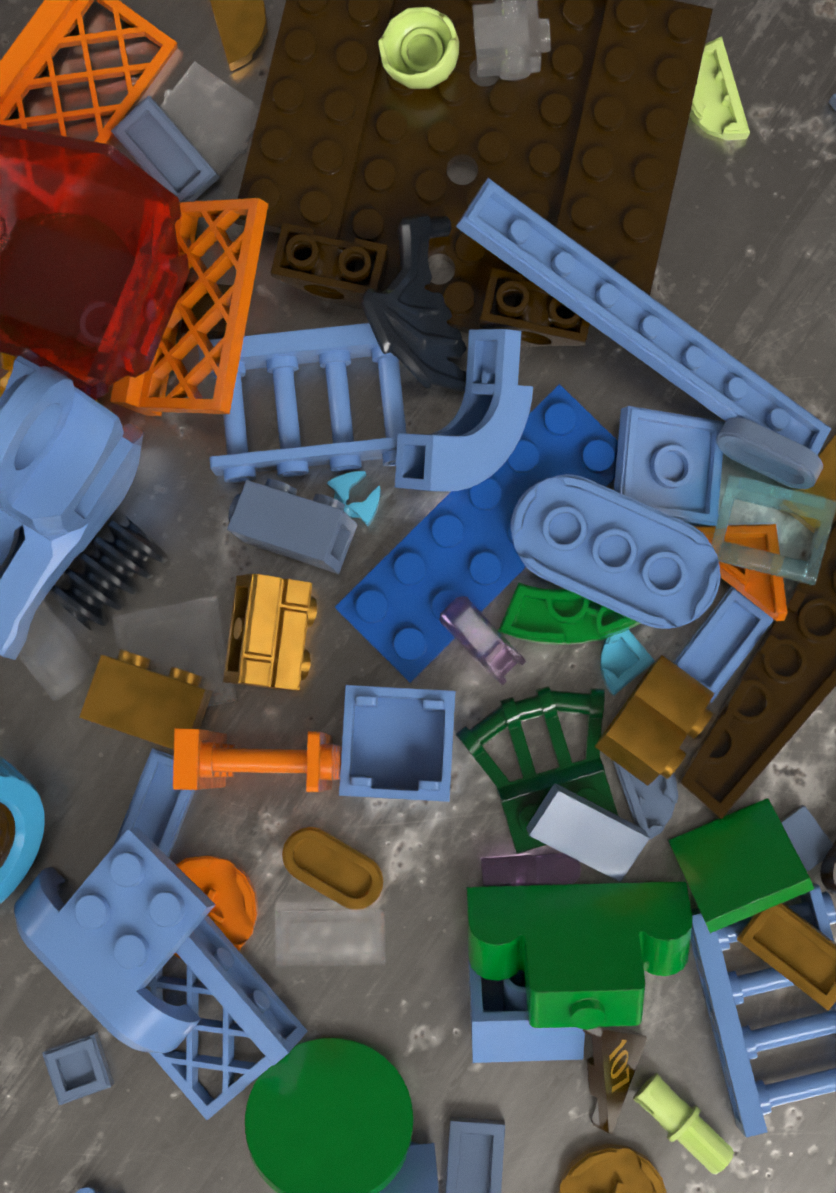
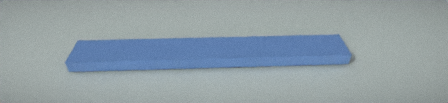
M488 178L456 225L458 229L724 421L733 417L748 419L809 448L818 455L831 430L829 426Z

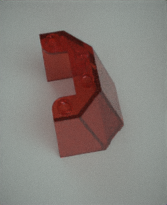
M0 124V368L12 372L15 359L21 356L39 367L46 366L60 372L73 381L74 387L94 400L107 394L108 386L126 376L136 378L149 371L190 272L187 253L179 252L175 223L181 218L179 198L115 147L105 143Z

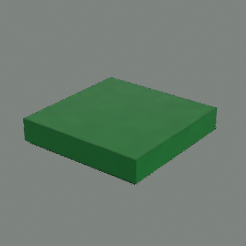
M769 798L668 840L709 933L814 890L811 878Z

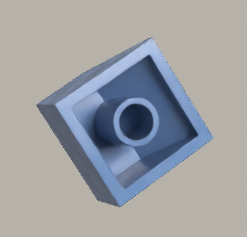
M469 962L473 1063L584 1059L585 1032H583V1029L577 1027L534 1028L529 1024L524 971H517V974L509 979L499 981L488 980L477 975Z

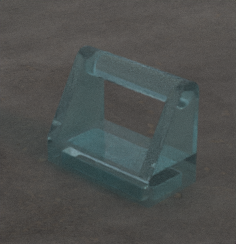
M729 473L711 545L717 554L719 562L814 586L836 511V500ZM737 499L817 519L808 562L724 541L734 500Z

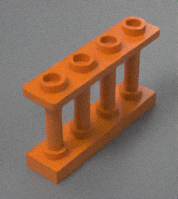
M175 729L173 789L201 790L223 788L226 785V777H234L235 772L307 774L306 792L332 790V780L340 779L342 746L333 744L332 735L320 731H308L307 750L235 748V744H227V734L202 729Z

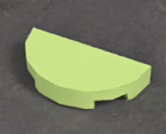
M721 36L705 44L690 118L709 135L724 140L747 139L750 134Z

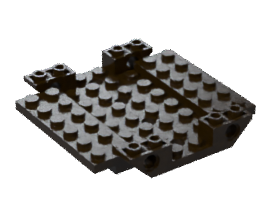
M286 0L238 199L260 198L268 203L264 230L280 234L271 268V276L325 302L364 310L361 305V298L365 290L372 288L376 291H384L400 270V251L397 234L399 222L404 217L421 213L430 217L445 215L451 221V232L447 237L429 239L428 262L444 260L453 267L455 273L447 283L434 284L430 282L424 288L432 293L440 292L444 297V303L452 313L451 319L446 321L448 325L464 333H469V330L479 329L521 331L520 345L528 347L585 345L590 326L589 322L462 232L456 225L481 186L489 178L650 296L713 9L675 0ZM430 7L447 15L452 21L459 39V56L454 70L446 80L430 89H410L392 79L382 64L378 41L390 20L407 8ZM489 65L496 69L499 79L493 85L480 86L471 79L470 73L477 66ZM457 162H467L475 168L477 176L471 183L459 185L450 180L447 174L448 169ZM241 215L235 221V224L245 226L247 215Z

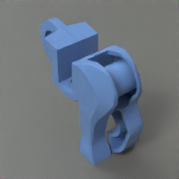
M21 356L15 359L5 391L0 397V656L16 660L25 644L34 614L45 596L71 562L88 546L125 498L136 475L144 435L142 430L131 423L122 426L117 415L74 387L73 381L53 368L39 367Z

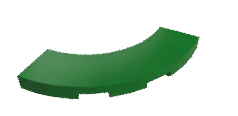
M518 582L498 632L532 643L571 645L603 640L623 633L641 623L567 589H543Z

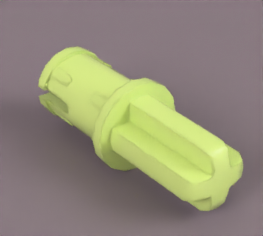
M657 1073L654 1076L652 1075L634 1095L633 1100L649 1112L668 1132L667 1139L670 1142L678 1140L712 1174L720 1173L734 1157L732 1147L698 1116L701 1110L696 1105L691 1108Z

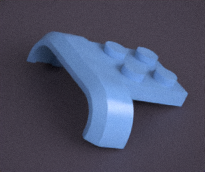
M138 827L130 828L66 904L63 903L57 891L65 880L53 867H48L38 874L15 902L14 913L18 933L26 946L115 1038L141 1052L166 1053L176 1049L201 1018L186 1004L174 1006L162 1001L153 995L146 986L216 904Z

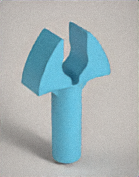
M366 471L346 473L328 481V487L335 492L334 499L345 504L343 511L352 519L361 518L366 526H369L379 506L381 497L380 486L373 490L365 501L353 502L347 505L350 500L352 487L358 485L367 476Z

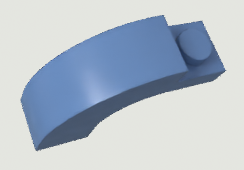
M507 329L469 330L466 386L462 404L453 420L437 432L431 434L398 433L395 488L443 492L464 490L488 479L507 461L524 431L533 394L532 386L518 385L521 331Z

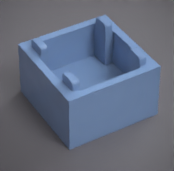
M346 685L339 796L450 802L456 691Z

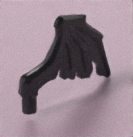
M423 213L404 217L399 222L397 228L400 270L384 291L380 292L372 288L365 290L361 298V305L383 354L391 352L426 389L431 388V384L465 393L467 371L461 370L456 364L448 361L447 358H461L467 347L460 331L457 328H452L446 322L451 319L452 313L445 305L442 294L440 292L432 293L424 288L425 285L430 284L433 278L428 262L429 239L447 237L451 232V221L445 215L430 217Z

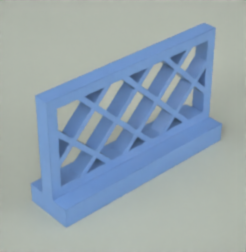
M207 915L175 952L187 964V979L163 976L162 967L147 985L151 987V993L162 1001L163 989L187 992V1005L198 1016L199 993L213 995L223 1006V1021L201 1018L198 1024L186 1036V1052H149L206 1120L210 1119L269 1067L274 1066L284 1058L308 1032ZM198 1030L223 1034V1058L198 1054ZM234 1036L250 1038L264 1056L256 1063L235 1060ZM198 1067L223 1071L222 1092L214 1099L198 1082ZM234 1073L242 1074L234 1081Z

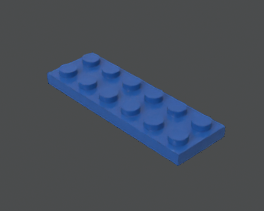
M559 384L529 414L518 444L498 471L478 485L464 490L451 491L335 606V609L411 684L526 568L514 547L511 532L512 515L521 496L538 482L565 474L581 476L607 487L615 479L618 440Z

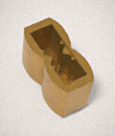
M661 655L637 684L595 747L647 786L659 775L669 779L687 754L679 748L686 736L689 735L695 739L711 719L713 713L706 707L715 693Z

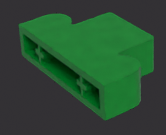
M686 881L467 887L468 955L471 968L477 975L495 981L509 979L517 974V971H524L528 1022L534 1028L577 1027L589 1030L597 1027L639 1025L642 1022L646 982L644 971L657 976L675 975L683 970L688 962L693 917Z

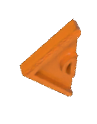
M776 524L694 526L707 537L714 548L719 561L721 578L775 621H784L787 615V605Z

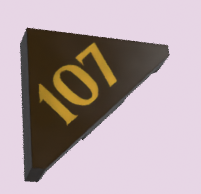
M613 1026L597 1027L589 1030L583 1029V1032L592 1036L593 1056L587 1059L590 1095L597 1098V1105L591 1123H593V1126L613 1134L647 1037L630 1029Z

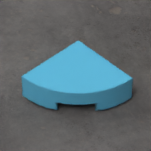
M630 630L605 638L601 648L600 671L604 684L612 696L655 662Z

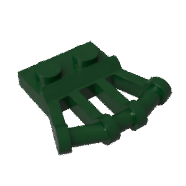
M549 686L536 689L535 696L514 701L513 697L500 700V706L471 729L465 726L455 734L496 786L516 854L546 845L529 836L526 827L554 783L618 816L605 774V768L600 758V750L595 747L601 737L605 702L604 689L590 688L589 693L550 690ZM557 712L587 715L583 760L572 763ZM543 716L558 767L536 774L521 722ZM505 728L508 729L522 778L513 781L508 780L483 748L485 744Z

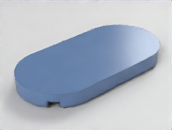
M570 474L554 476L553 478H547L542 482H538L521 496L515 506L511 519L512 539L519 557L531 572L639 623L661 629L684 626L699 618L710 607L716 597L721 578L717 554L707 537L700 530L686 522L587 478Z

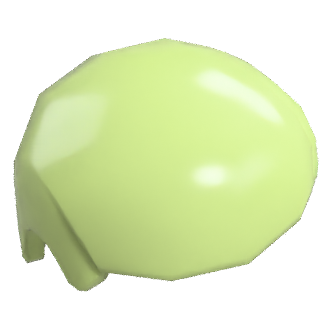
M430 7L405 9L390 20L378 41L384 69L392 79L410 89H430L446 80L454 70L459 56V39L452 21L447 15Z

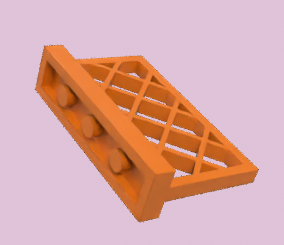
M44 0L0 60V131L22 128L26 155L4 158L0 155V171L57 211L62 210L115 136L111 130L135 108L178 48V43L119 0H95L113 13L116 30L85 34L82 17L94 0ZM120 19L133 28L122 29ZM78 24L80 35L69 36ZM146 37L160 47V50L151 62L128 65L124 39ZM118 40L123 66L92 70L87 45ZM82 45L86 71L55 75L52 58L60 48ZM48 65L50 76L39 78ZM142 74L134 86H132L131 75ZM125 76L128 94L122 103L99 107L94 80ZM88 81L93 108L62 112L58 86ZM52 87L57 113L26 117L23 99L29 90ZM18 107L19 118L8 120ZM112 115L103 128L101 116ZM95 117L98 136L89 146L69 148L64 122ZM59 123L63 149L33 154L28 127ZM83 156L73 170L71 158ZM60 159L66 160L68 178L56 194L38 182L34 163ZM28 164L30 176L16 166Z
M166 196L149 197L110 402L145 416H162V412L230 414L268 203L260 198L175 202ZM241 215H247L243 233L232 242L226 230ZM204 217L209 227L195 241L198 219ZM218 240L224 249V253L207 269L201 257ZM234 265L237 270L235 282L223 295L216 282ZM193 266L199 279L185 293L188 273ZM208 292L215 304L198 321L191 309ZM183 318L189 331L175 345L179 321ZM224 318L227 323L225 336L213 347L207 337V333ZM198 344L205 357L188 373L181 360ZM173 370L180 383L165 397L169 373ZM214 370L217 379L213 399H203L197 386Z

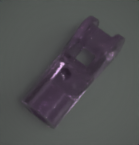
M461 596L455 598L440 613L439 620L441 624L486 672L502 686L507 682L504 677L517 663L521 666L526 663L524 657L468 597ZM500 645L502 649L488 661L486 657Z
M564 853L481 858L483 887L574 884L580 877L581 866L578 860Z

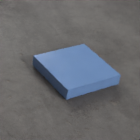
M633 406L622 408L620 413L614 491L692 526H717L723 452L720 450L716 439L725 422Z

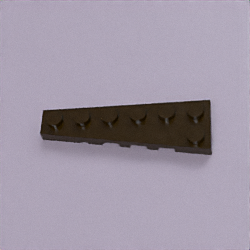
M836 521L787 600L785 620L773 623L677 782L718 819H722L836 686Z

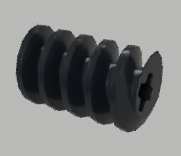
M127 516L126 518L129 522L127 527L114 521H110L107 524L114 537L112 542L97 536L93 539L99 553L97 558L83 552L78 555L85 570L82 574L69 568L64 571L63 574L70 585L68 589L54 585L50 590L51 595L73 617L91 631L89 621L101 626H106L109 623V618L103 608L104 605L116 610H121L124 607V603L118 593L119 589L130 594H137L139 588L132 576L134 573L147 579H151L154 576L147 561L149 558L161 563H166L169 560L167 554Z

